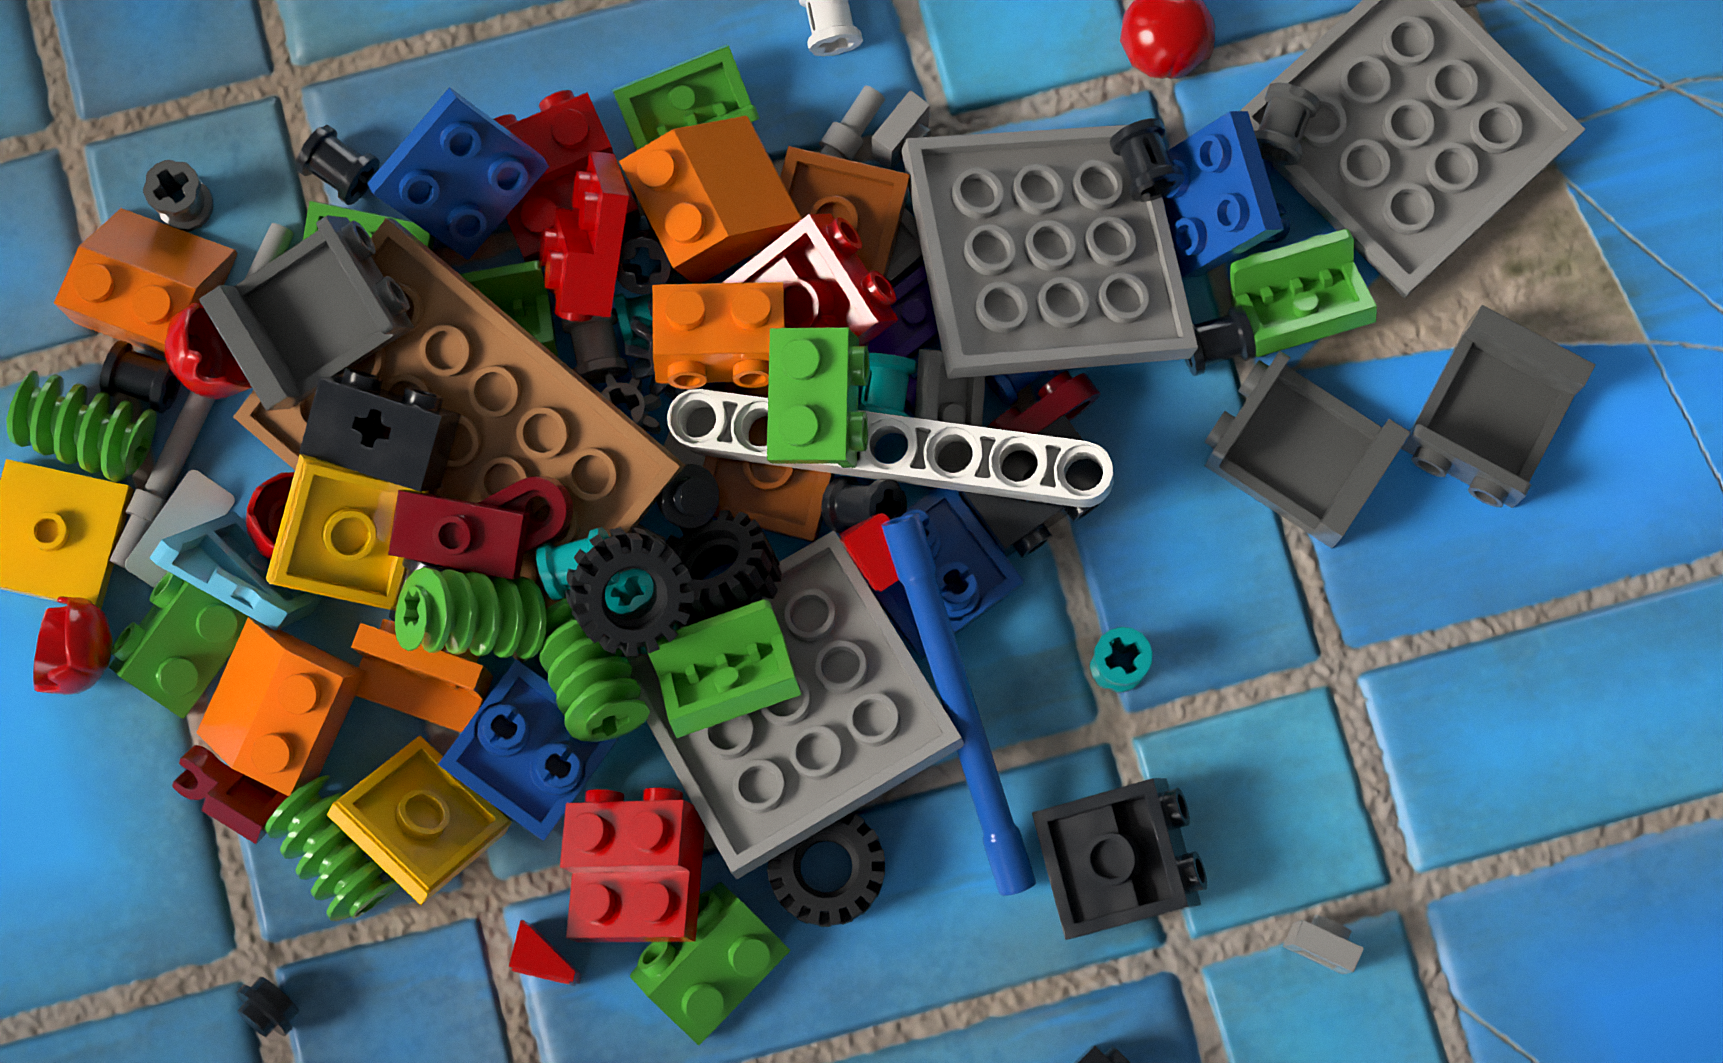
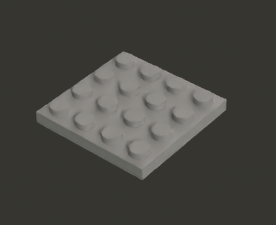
M1362 0L1271 82L1289 83L1304 88L1316 95L1321 102L1315 117L1309 118L1300 145L1303 148V156L1301 161L1296 165H1281L1272 162L1273 167L1337 231L1342 229L1350 231L1354 238V249L1404 299L1585 131V128L1454 0ZM1269 85L1240 110L1248 111L1254 131L1259 129L1268 105L1265 101V95Z
M1127 125L906 139L901 152L905 171L907 174H910L909 191L948 379L1190 359L1198 349L1163 198L1147 202L1132 200L1129 193V186L1132 181L1121 156L1113 154L1110 147L1112 136Z
M834 530L780 561L778 567L782 572L781 582H774L778 592L774 599L762 597V600L767 599L772 605L787 642L802 695L676 738L668 720L659 678L649 655L638 653V656H626L622 653L620 656L627 658L632 666L629 678L635 679L641 688L640 696L637 700L644 701L650 710L649 717L646 720L736 880L964 746L962 737ZM680 622V628L687 626Z

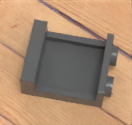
M325 216L316 222L318 231L237 285H219L199 299L266 411L291 409L316 392L320 377H339L343 375L345 368L352 369L414 328L405 313L410 308L407 297L391 277H383L371 257L376 253L373 241L365 229L354 220L350 222L346 217Z
M1481 305L1466 324L1401 449L1412 454V462L1425 472L1438 477H1445L1449 474L1470 485L1468 492L1479 501L1493 507L1500 508L1505 504L1513 508L1526 497L1531 487L1529 482L1574 396L1585 386L1595 364Z
M1279 351L1270 366L1258 360L1238 392L1248 399L1237 416L1234 417L1224 411L1204 442L1214 449L1205 467L1332 549L1344 536L1411 432L1391 419H1388L1382 427L1290 369L1287 363L1291 357Z

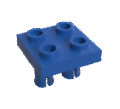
M449 87L367 184L373 195L469 260L545 173L549 165L541 154Z
M1229 111L1167 150L1173 165L1180 166L1185 180L1178 188L1162 197L1182 278L1200 277L1261 242L1278 243L1287 237L1290 231L1289 219H1280L1287 211L1282 204L1275 202L1269 182L1273 165L1272 162L1263 161L1248 111Z
M935 488L909 507L907 512L903 514L919 513L936 565V579L954 636L1024 584V579L956 490ZM863 576L882 609L921 660L925 658L926 653L903 584L898 580L880 592L879 590L875 591Z
M516 659L438 763V766L544 841L565 813L566 803L573 802L619 737L599 742L581 741L572 737L565 727V716L557 706L556 694L551 689L549 683Z

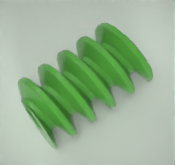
M32 370L25 376L15 392L6 418L7 434L12 443L20 447L32 445L34 451L44 456L55 453L58 460L68 465L79 462L80 467L89 473H96L102 470L104 477L114 482L122 481L126 477L133 475L143 464L150 450L156 429L157 413L154 410H145L138 421L134 423L132 422L134 405L130 401H122L114 413L110 414L111 396L106 392L101 391L97 393L90 405H86L87 387L79 382L74 384L65 397L63 396L64 379L62 376L57 374L50 376L42 388L39 387L40 378L37 371Z
M423 567L415 570L406 579L399 594L395 612L396 639L400 646L408 651L417 649L420 643H422L424 650L430 653H437L446 646L450 653L460 655L466 652L469 647L471 653L476 656H485L493 650L494 654L500 658H508L516 652L518 657L527 660L535 657L543 645L547 621L545 601L537 584L532 579L524 576L512 580L492 575L486 576L477 572L463 574L449 569L439 572L432 568Z
M567 598L562 599L546 610V634L542 648L539 650V660L548 673V683L556 694L557 706L565 716V727L572 737L588 742L611 740L626 735L640 727L648 719L650 713L647 704L644 701L637 700L640 696L641 688L635 679L629 678L632 666L627 658L620 657L623 652L621 649L617 648L615 654L604 650L599 642L594 643L585 634L571 612L573 610L567 603Z
M325 775L308 782L287 797L268 819L265 831L269 838L277 839L287 836L280 847L281 854L285 859L303 856L295 871L302 880L318 877L311 889V894L315 900L323 901L335 897L326 911L331 921H340L350 917L354 919L379 905L401 886L393 878L383 881L380 875L384 870L373 859L368 860L365 857L366 852L327 816L332 804L343 794L340 792L325 798L319 795L320 790L330 777Z

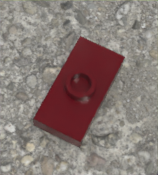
M407 489L398 490L388 555L512 580L520 578L530 513Z

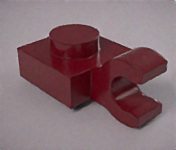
M194 745L180 758L179 764L186 770L172 784V787L185 798L191 800L205 798L202 808L204 813L255 844L267 834L265 826L268 819L278 806L289 797L232 769L220 761L210 750L200 745Z

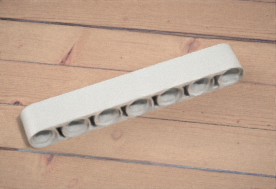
M692 389L679 394L671 403L667 413L668 427L672 435L691 452L703 456L878 480L889 479L899 483L1074 507H1093L1103 502L1110 494L1114 484L1113 464L1108 453L1099 445L1082 440L858 410V412H866L868 445L866 451H857L856 468H842L838 464H772L767 461V445L755 446L749 441L751 425L755 420L768 416V398ZM708 407L714 409L716 422L709 434L697 438L690 437L686 429L689 416L699 408ZM889 433H898L906 437L908 449L900 461L893 464H884L876 460L874 449L882 436ZM951 442L965 443L972 448L973 452L970 464L964 470L957 473L943 471L938 466L940 451ZM1019 450L1030 452L1038 461L1037 469L1031 478L1015 482L1007 479L1002 474L1001 466L1004 459L1010 453ZM1080 459L1095 461L1103 471L1100 483L1096 487L1085 491L1071 487L1067 483L1065 475L1073 462Z

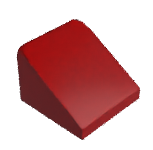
M883 513L876 514L839 534L841 536L840 542L869 585L875 591L879 590L880 592L899 580L881 526L890 519Z
M525 920L520 921L509 967L512 968L511 971L571 986H576V983L580 984L582 974L532 924Z

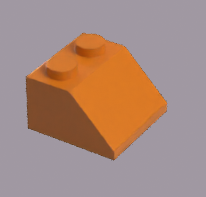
M747 116L672 129L619 161L673 269L692 284H702L773 243L802 220L760 137Z
M120 208L79 245L54 304L77 325L118 340L129 342L134 346L165 357L167 328L172 317L192 303H201L199 300L201 297L219 285H224L238 253L235 249Z
M248 617L196 733L232 769L290 796L303 785L319 777L366 671L280 629L275 631Z

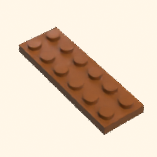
M788 146L780 178L802 219L808 214H831L834 219L842 217L847 220L861 238L862 248L856 254L867 271H878L886 278L909 194L910 174ZM725 382L723 392L768 398V385L747 388L739 386L734 382ZM768 416L755 420L751 425L749 441L752 445H767ZM705 456L703 467L711 472L719 488V504L712 518L718 519L720 510H730L734 518L740 511L748 514L751 521L755 519L763 531L811 543L818 540L823 521L822 497L827 485L834 479V473Z

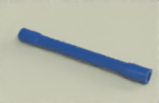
M919 513L903 515L881 525L898 579L905 587L942 706L964 743V746L958 749L957 753L983 831V845L998 892L1003 896L1021 893L1032 888L1036 884V879L1021 832L1015 825L936 579V565Z

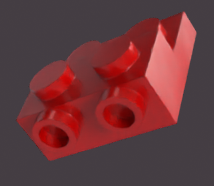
M571 90L553 93L539 103L541 112L520 121L513 114H506L493 119L541 154L549 165L545 173L506 216L525 262L539 260L543 228L553 229L556 208L579 210L573 209L574 180L577 171L587 172L589 152L614 154L588 92L577 97L574 96ZM621 171L629 194L625 218L626 223L640 217V213Z
M589 152L587 172L577 171L574 180L573 209L579 210L556 208L553 229L543 228L539 262L541 266H546L545 288L555 294V314L566 320L583 322L591 320L593 316H611L629 198L615 154Z
M808 214L722 282H783L784 328L849 327L859 338V346H865L899 320L890 305L896 302V294L893 287L878 271H867L856 254L862 248V241L857 231L844 218L837 217L834 219L831 214Z
M670 788L644 789L643 801H624L625 795L621 792L593 789L586 791L585 802L566 803L560 868L572 873L566 938L576 942H696L705 825L694 805L683 800V792Z

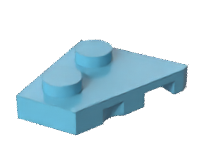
M235 511L162 539L150 556V559L156 565L275 631L311 615L323 599V596L319 594L269 584L266 576L270 560L258 553L247 533L246 522Z

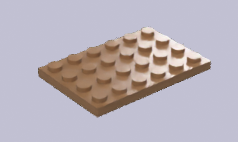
M385 218L371 237L376 249V253L371 257L383 277H391L404 292L410 306L405 313L414 328L352 369L383 378L381 389L402 396L406 387L439 395L444 398L441 408L461 414L441 488L429 490L428 494L478 503L522 479L533 476H548L558 480L565 486L573 503V515L568 527L562 534L548 541L555 545V547L588 538L590 530L600 527L606 530L609 537H611L610 529L619 527L625 533H632V527L636 528L657 502L664 488L686 465L395 219ZM253 390L233 418L290 467L296 470L299 455L301 454L299 451L315 393L291 409L266 411ZM376 417L374 427L380 428L383 431V438L389 437L391 428L381 423V417ZM541 496L534 500L532 508L535 516L541 520H546L551 511L549 502ZM538 546L523 554L520 576L530 578L537 584L541 590L547 610L562 599L552 600L544 588L536 560ZM461 569V573H463V574L472 572V571H467V570H462V569ZM514 652V654L512 655L513 658L517 659L521 663H525L529 660H525L518 657L516 652Z

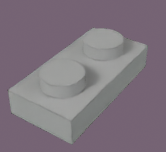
M919 349L914 418L982 427L986 376L948 379L942 350ZM951 442L945 445L939 453L938 466L943 471L949 473H957L964 470L972 460V448L962 442Z

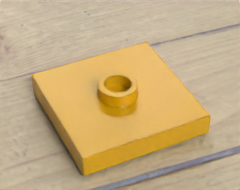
M300 454L266 580L269 584L390 610L392 606L397 605L407 571L402 565L403 558L388 555L398 490H416Z
M6 459L0 479V589L56 602L59 596L82 597L91 601L99 609H102L114 563L109 560L123 533L127 518L125 511L132 499L134 489L125 484Z
M421 735L336 800L327 813V816L420 905L424 904L505 835L512 824V821L498 808L438 766L443 756Z

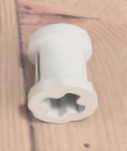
M799 0L800 5L807 9L812 33L807 43L809 51L813 55L823 57L835 56L854 50L863 42L862 34L853 25L848 0Z

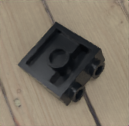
M1167 778L1148 779L1032 812L1065 940L1201 905L1198 891L1207 889L1205 868L1196 851L1187 853L1180 828L1190 824L1188 806L1182 791L1178 787L1169 789Z

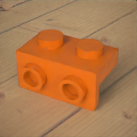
M783 282L652 285L653 361L657 383H669L671 386L679 389H695L706 383L734 382L739 386L747 388L763 387L769 384L770 328H784Z
M386 619L382 620L379 629L360 623L351 646L362 656L358 668L366 671L355 696L459 733L464 730L484 703L493 679V675L483 665L477 663L479 656L471 653L469 648L460 655L450 653L446 646L437 653H430L424 650L422 644L413 651L403 649L396 639L395 622Z

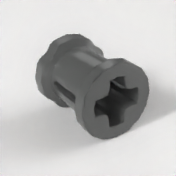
M1271 83L1265 95V101L1268 105L1259 129L1254 131L1263 159L1281 165H1296L1303 156V148L1300 143L1309 118L1315 117L1321 102L1316 95L1304 88L1289 83Z
M164 160L155 164L147 172L146 183L143 187L144 196L148 204L158 212L161 220L166 225L189 232L202 227L209 220L213 211L212 195L209 189L200 181L196 171L188 163ZM182 189L186 197L182 201L175 203L171 195L175 191Z

